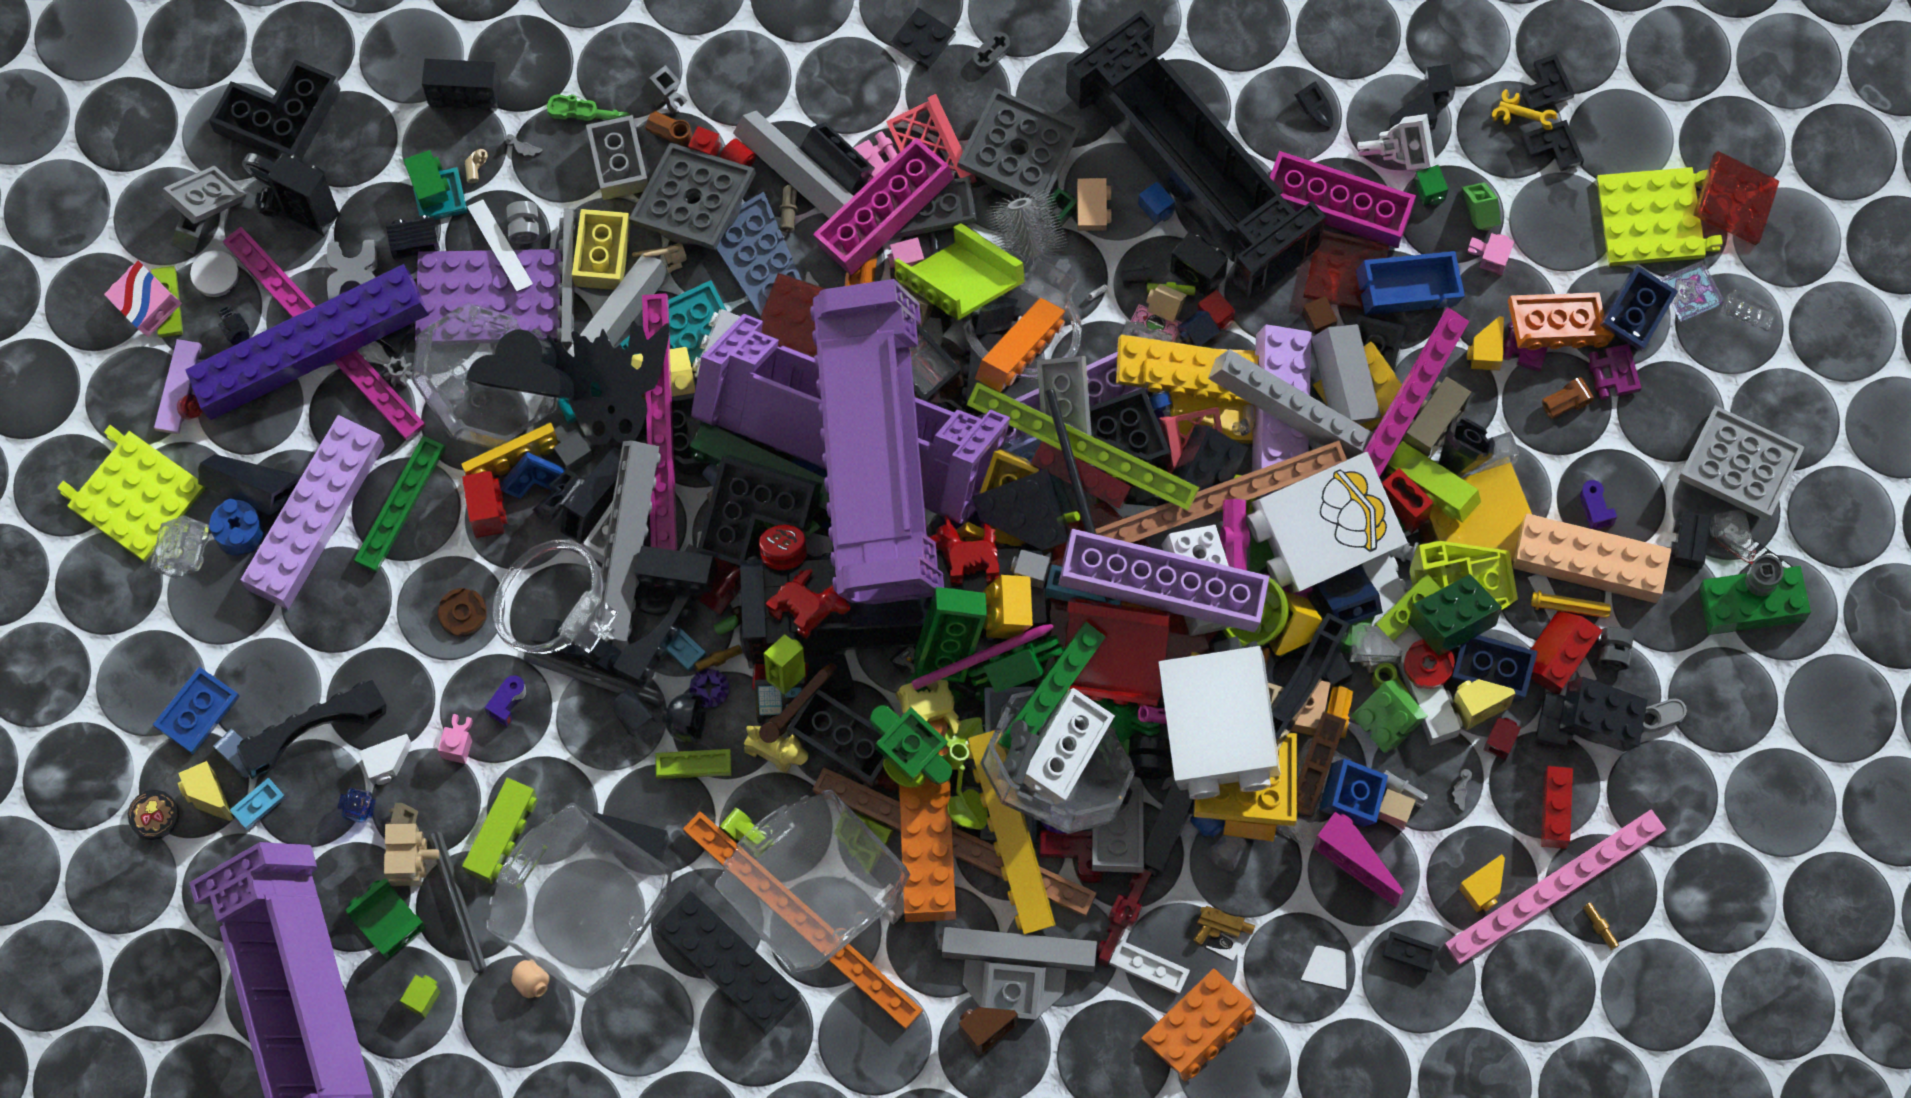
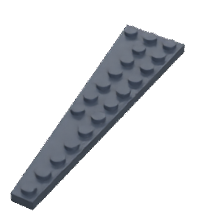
M762 192L742 204L737 219L725 231L716 251L771 336L779 340L778 346L780 348L785 346L814 358L818 353L817 345H814L812 332L816 330L815 321L812 320L810 308L813 305L795 267L765 193Z

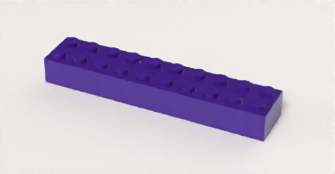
M403 264L185 369L201 410L212 420L429 314L412 275Z

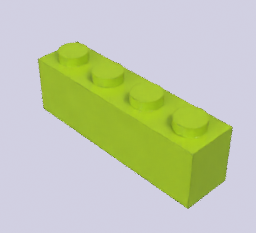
M1404 441L1397 446L1385 467L1388 477L1400 468L1434 502L1433 507L1436 505L1451 519L1456 518L1463 523L1481 503L1477 488ZM1398 479L1410 493L1415 494L1412 488L1406 486L1403 479Z
M508 777L506 778L462 865L465 873L490 884H493L495 878H500L504 870V865L502 864L506 856L510 857L514 851V840L517 834L521 835L526 827L527 821L525 818L528 812H533L537 805L538 799L533 788Z

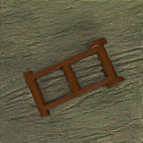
M829 663L821 669L780 715L772 717L768 723L761 726L759 735L764 742L773 743L787 731L790 719L799 711L801 706L817 688L819 689L836 671V665Z

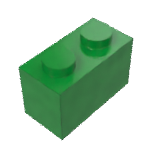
M431 150L403 159L422 210L449 200L447 191H450L446 177L441 178L439 171L443 170L438 157L433 158Z

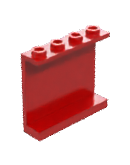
M1071 598L1067 612L1070 613L1065 647L1084 622H1088L1106 638L1068 690L1074 688L1083 695H1088L1089 699L1096 701L1109 698L1113 699V702L1117 704L1135 702L1138 703L1139 707H1143V705L1149 707L1157 706L1160 702L1162 689L1159 661L1166 659L1172 613Z

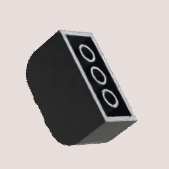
M817 688L801 706L788 726L787 733L790 736L794 734L800 740L801 745L855 780L872 788L884 770L883 761L886 758L874 748L883 735L868 720Z

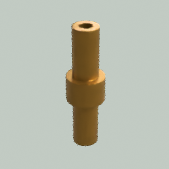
M738 644L724 651L717 650L712 652L709 657L695 662L694 667L699 672L713 665L717 667L725 664L726 660L743 653L741 646Z
M1592 903L1585 905L1583 909L1592 921V927L1597 935L1600 934L1611 951L1617 948L1619 943L1609 930L1610 925L1606 919L1601 918Z

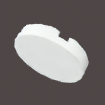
M212 250L204 252L196 258L192 264L190 275L192 283L198 291L205 296L219 297L226 295L233 286L235 287L239 278V269L231 255L224 251Z

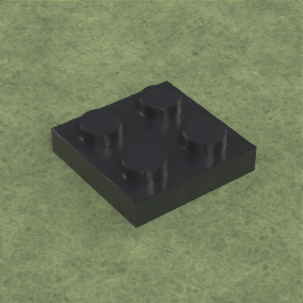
M917 7L891 39L890 46L929 70L956 36V31Z

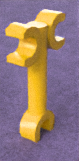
M1505 89L1502 92V101L1499 107L1492 112L1493 121L1496 122L1499 116L1504 115V124L1508 125L1511 121V113L1541 122L1544 129L1552 130V123L1546 120L1549 118L1557 120V113L1554 110H1546L1542 113L1518 106L1520 103L1519 93H1516L1514 98L1508 99V90Z

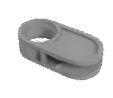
M1674 698L1646 707L1645 715L1653 714L1657 718V723L1650 726L1644 722L1642 730L1651 733L1679 724L1686 715V705L1681 700Z

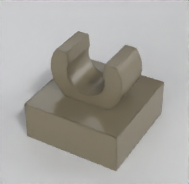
M395 803L394 808L389 809V813L392 814L391 822H386V824H415L418 811L404 803Z

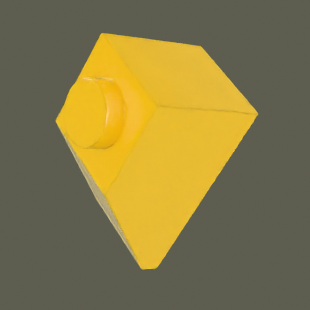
M1499 316L1474 337L1472 346L1467 347V360H1471V369L1500 370L1503 362L1504 317Z
M1502 854L1460 884L1459 890L1477 913L1482 909L1488 911L1498 903L1496 899L1501 890L1505 861Z

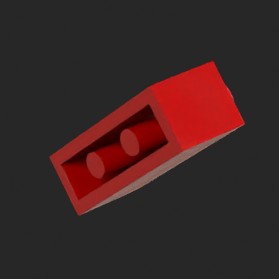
M1547 766L1544 773L1541 847L1566 849L1570 843L1573 768Z

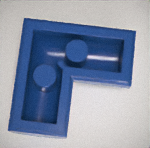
M526 452L502 480L500 489L520 499L534 483L552 490L549 484L566 469Z

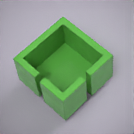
M1396 679L1384 682L1351 715L1365 732H1372L1369 737L1384 753L1396 749L1410 735L1409 732L1414 731L1428 717Z

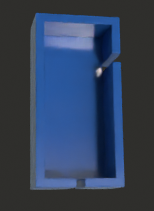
M1455 251L1364 260L1356 269L1360 290H1365L1361 294L1365 315L1431 309L1434 305L1435 308L1456 306L1465 297Z

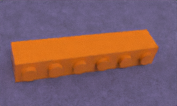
M1040 297L981 360L975 379L998 392H1001L1007 385L1011 386L1016 376H1020L1023 373L1026 365H1030L1033 362L1036 353L1041 354L1046 343H1051L1055 333L1059 334L1065 324V321L1062 319L1066 310Z

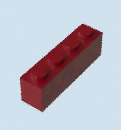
M1042 441L1031 464L1043 470L1048 469L1049 473L1071 484L1062 450ZM1074 457L1084 491L1122 509L1133 486Z

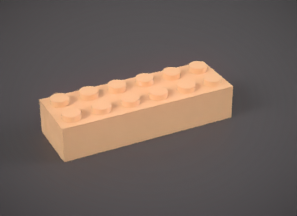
M1526 513L1521 522L1512 568L1657 603L1663 594L1671 548Z

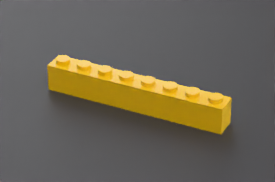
M993 730L968 738L969 744L966 746L969 749V758H974L976 768L973 769L975 781L977 784L981 783L983 793H980L982 805L984 808L988 807L990 817L987 818L990 832L995 831L997 842H994V848L997 856H1002L1004 866L1001 867L1004 881L1009 880L1011 890L1008 891V897L1011 905H1016L1018 915L1015 916L1018 930H1023L1024 934L1056 926L1016 785L1014 782L1000 778L1007 753L1004 748L997 744L1001 737L1000 730Z

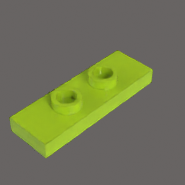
M168 266L151 269L156 279L179 299L176 267ZM180 306L157 328L159 338L183 334Z
M1427 573L1424 574L1374 626L1390 643L1394 642L1410 626L1408 620L1413 604L1439 591L1441 588Z
M730 749L655 753L656 779L732 775Z

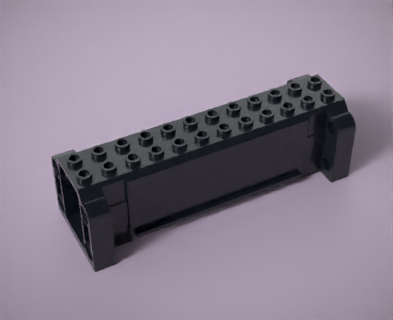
M1141 10L1067 63L1066 94L1079 109L1086 108L1091 104H1095L1107 117L1111 126L1216 245L1236 264L1233 284L1247 299H1251L1257 294L1265 293L1288 276L1319 248L1322 242L1326 216L1313 201L1297 212L1281 196L1282 190L1163 57L1160 60L1153 52L1155 24Z
M1023 543L1021 546H1011L1010 544L997 545L1000 576H1014V572L1010 571L1014 556L1019 558L1021 550L1042 555V550L1028 543ZM936 550L938 570L943 572L944 588L983 593L984 589L991 584L986 582L988 575L982 569L981 572L976 571L975 574L971 572L970 575L964 574L963 585L951 586L950 571L943 557L942 550ZM824 553L822 556L813 557L807 554L805 560L800 565L788 570L769 568L763 563L761 557L757 556L741 560L742 630L749 669L753 668L755 663L765 665L764 652L784 634L790 639H796L800 642L804 649L803 652L917 646L932 597L881 604L851 603L847 601L850 605L848 612L845 614L831 612L810 632L809 637L806 639L798 634L797 630L799 627L794 624L795 618L790 611L783 612L782 619L778 621L769 614L766 603L772 596L778 593L781 586L793 581L795 575H799L801 570H813V573L804 585L812 592L820 594L832 586L833 577H836V571L831 563V553ZM1031 586L1033 626L1025 632L1047 625L1045 587L1042 589ZM982 628L980 638L996 641V644L1008 640L986 638V629ZM1046 634L1043 635V636H1041V637H1039V639H1040V640L1045 639V638H1046Z

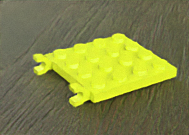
M1693 167L1597 175L1596 180L1609 266L1705 258L1706 251H1720V246L1723 244L1721 235H1714L1703 239L1695 187L1710 186V180H1712L1711 169L1702 170L1696 174H1693Z
M109 425L104 433L107 435V439L117 445L79 492L65 481H62L57 489L61 491L60 494L70 500V503L67 505L70 510L143 562H146L206 487L199 485L197 478L130 431L123 436L117 429Z

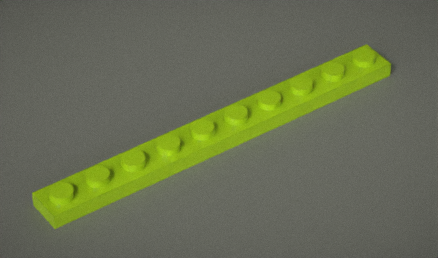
M979 382L976 383L968 400V406L985 414L989 410H993L1010 417V426L1062 450L1052 417ZM1065 424L1075 457L1175 505L1190 510L1199 487Z

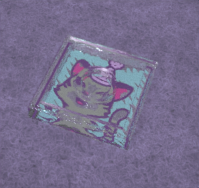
M1703 260L1660 278L1661 281L1678 291L1671 306L1680 322L1724 304L1725 300Z

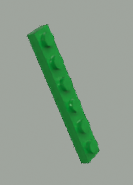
M422 436L354 559L356 564L375 573L378 572L445 451V445Z
M1084 622L999 738L997 744L1009 752L1013 739L1011 738L1010 730L1013 723L1017 720H1023L1027 723L1029 733L1036 734L1106 638L1102 633L1088 622Z

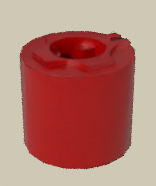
M735 138L724 147L719 158L751 167L756 159V153Z

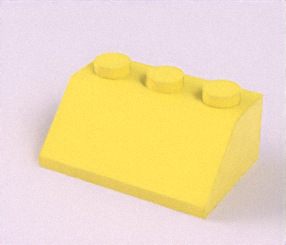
M687 348L670 349L672 397L695 393L693 373ZM642 354L632 356L631 365L636 369L641 367L643 361ZM643 393L641 396L646 401V393Z

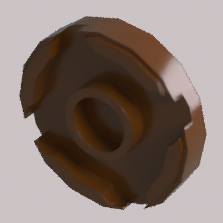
M457 588L449 591L442 597L437 615L441 626L449 634L457 637H467L475 634L483 627L487 619V607L484 599L478 592Z

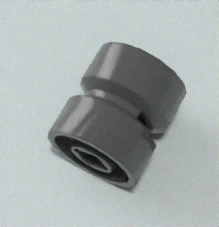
M1772 555L1757 557L1745 577L1748 590L1757 596H1767L1774 592L1784 574L1782 563Z
M1620 627L1603 628L1600 638L1602 648L1599 649L1597 664L1609 670L1621 671L1629 669L1631 653L1628 650L1632 649L1634 633Z

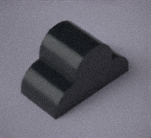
M517 329L506 333L499 340L495 355L490 354L479 357L472 363L467 373L466 380L483 386L572 401L574 398V385L571 378L564 371L555 368L556 352L553 345L547 339L527 330Z

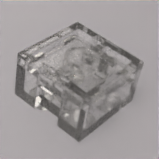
M181 516L161 523L150 570L174 579L183 577V574L198 572L204 561L202 555L204 547L209 540L208 530L210 525L187 516Z

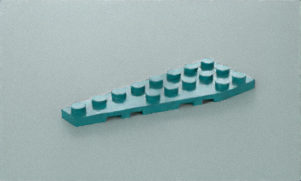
M711 280L668 300L670 349L686 347L691 367L695 358H700L703 352L700 345L705 334L709 336L712 326H709L713 313H718L720 309L727 311ZM629 336L620 343L623 349L628 347ZM592 382V397H600L602 393L598 383ZM558 399V406L567 423L570 424L577 421L568 400Z

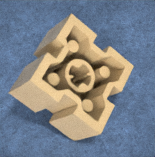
M385 824L386 854L384 857V874L389 879L390 885L422 886V878H426V863H423V860L439 859V850H427V840L423 838V832H419L416 824Z

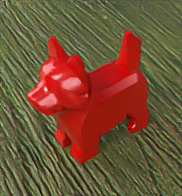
M946 515L945 524L938 527L936 534L929 537L936 542V549L943 552V557L950 571L951 586L963 585L964 574L970 575V572L975 574L976 571L981 572L982 569L988 575L986 577L987 583H992L1000 577L998 552L994 545L997 538L994 535L996 530L991 529L987 523L984 524V540L963 542Z
M812 569L799 571V575H795L793 581L781 586L778 593L772 596L766 603L769 614L778 621L782 619L783 612L790 611L795 618L794 624L799 627L797 630L798 634L806 639L809 637L810 632L831 612L845 614L850 610L847 600L834 591L833 585L820 594H816L804 586L813 573Z

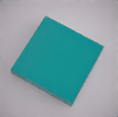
M458 167L439 171L441 178L446 177L450 187V191H447L448 201L422 210L414 190L419 216L427 215L434 217V220L468 213Z

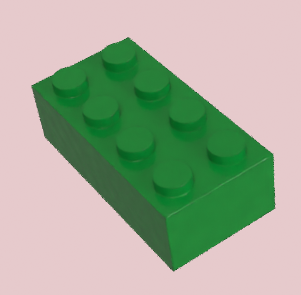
M1801 566L1784 568V574L1775 591L1767 596H1757L1748 590L1745 583L1747 573L1703 579L1698 588L1708 635L1806 622L1811 613Z
M942 587L935 588L914 652L915 677H922L974 654L987 616L986 593ZM969 668L941 680L964 682Z

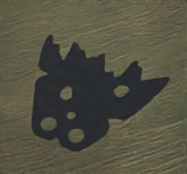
M632 321L629 344L626 349H623L621 344L614 349L604 329L601 330L600 336L596 337L593 343L586 336H580L578 332L572 331L574 357L566 351L561 341L556 344L552 337L547 335L546 339L553 345L556 352L555 368L564 371L573 382L574 398L573 401L568 400L587 440L593 445L608 444L612 437L618 443L635 441L647 415V403L641 395L655 389L668 345L669 324L666 323L647 340L643 327L638 326L635 321ZM640 353L643 356L641 367L636 369L631 365L632 356ZM592 382H596L600 386L602 391L600 397H592ZM610 405L615 407V412L612 415L608 413ZM623 419H628L632 423V430L629 434H622L619 430V423ZM596 421H602L605 424L606 429L602 436H596L592 431V426Z

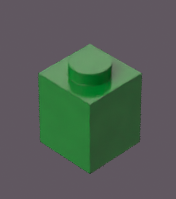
M1439 165L1416 171L1414 183L1423 206L1442 203L1447 197L1448 187Z

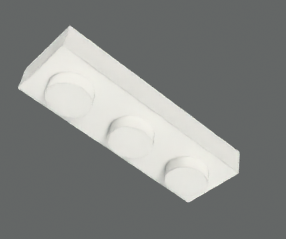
M1119 940L1109 962V965L1178 995H1180L1190 972L1189 969L1122 940Z

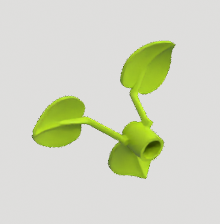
M980 717L960 721L961 725L958 726L957 734H953L951 728L947 730L945 739L948 741L946 746L949 749L941 757L951 765L952 769L958 770L956 788L958 796H953L948 802L947 812L953 822L962 827L981 830L987 824L988 811L987 807L984 808L982 805L980 793L974 789H968L963 794L961 791L962 776L965 769L963 764L966 759H970L969 749L966 746L969 744L968 738L984 733L982 720ZM887 759L883 761L887 774L899 785L915 788L924 784L926 776L922 772L910 782Z

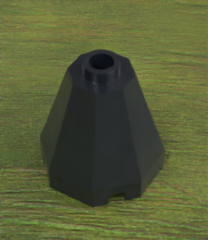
M1462 418L1457 422V419H1452L1446 430L1438 464L1461 478L1489 460L1494 453L1495 441L1492 437L1488 440L1486 437L1488 432L1485 428L1473 421Z

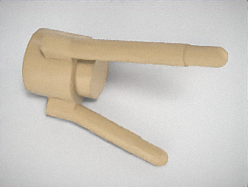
M680 243L632 253L633 257L643 254L644 258L664 255L666 263H672V266L666 269L668 273L682 268L681 262L687 260L683 245Z

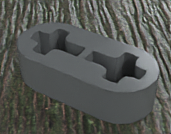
M1002 32L994 33L975 51L973 64L977 70L981 72L989 71L1009 52L1010 38L1008 35ZM996 41H997L998 43H1001V42L1003 41V42H1004V47H1002V46L999 45V46L995 49V47H996ZM988 56V62L982 61L980 63L979 57L984 59Z

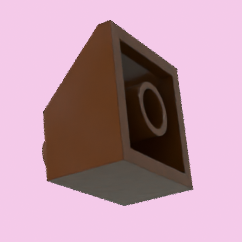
M978 1007L974 1011L969 1009L959 1018L961 1021L958 1023L959 1035L973 1052L980 1057L1018 1026V1013L1015 1010Z

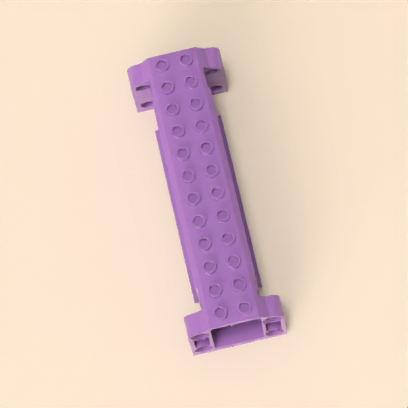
M895 279L821 290L819 295L813 298L814 306H811L810 313L812 320L815 321L816 329L812 332L814 345H817L818 355H815L814 361L816 369L819 370L820 378L817 379L816 385L818 393L821 394L822 404H819L818 410L820 418L823 419L824 428H821L820 434L822 442L825 443L826 450L822 458L828 477L825 478V489L829 493L830 502H827V514L831 517L832 527H829V538L833 542L834 552H831V563L836 571V577H833L834 591L851 603L881 604L933 597L936 587L944 588L943 572L938 570L936 542L929 538L926 533L911 351L909 350V347L918 346L916 325L921 324L919 302Z
M743 314L701 356L692 407V418L721 427L733 434L744 436L756 443L764 444L778 452H784L799 460L807 461L821 469L827 470L824 467L822 458L823 453H826L825 443L822 442L820 434L821 428H824L823 419L820 418L818 410L819 404H822L821 394L818 393L816 385L817 379L820 378L814 358L785 346L778 347V339L761 333L763 321ZM915 397L924 508L944 518L947 515L950 520L965 524L977 511L972 496L979 494L994 451L1001 450L1004 447L1010 417L989 410L981 419L958 409L952 412Z
M259 842L189 882L195 904H212L216 921L223 924L219 928L264 1097L373 1098L312 872L318 868L312 846Z

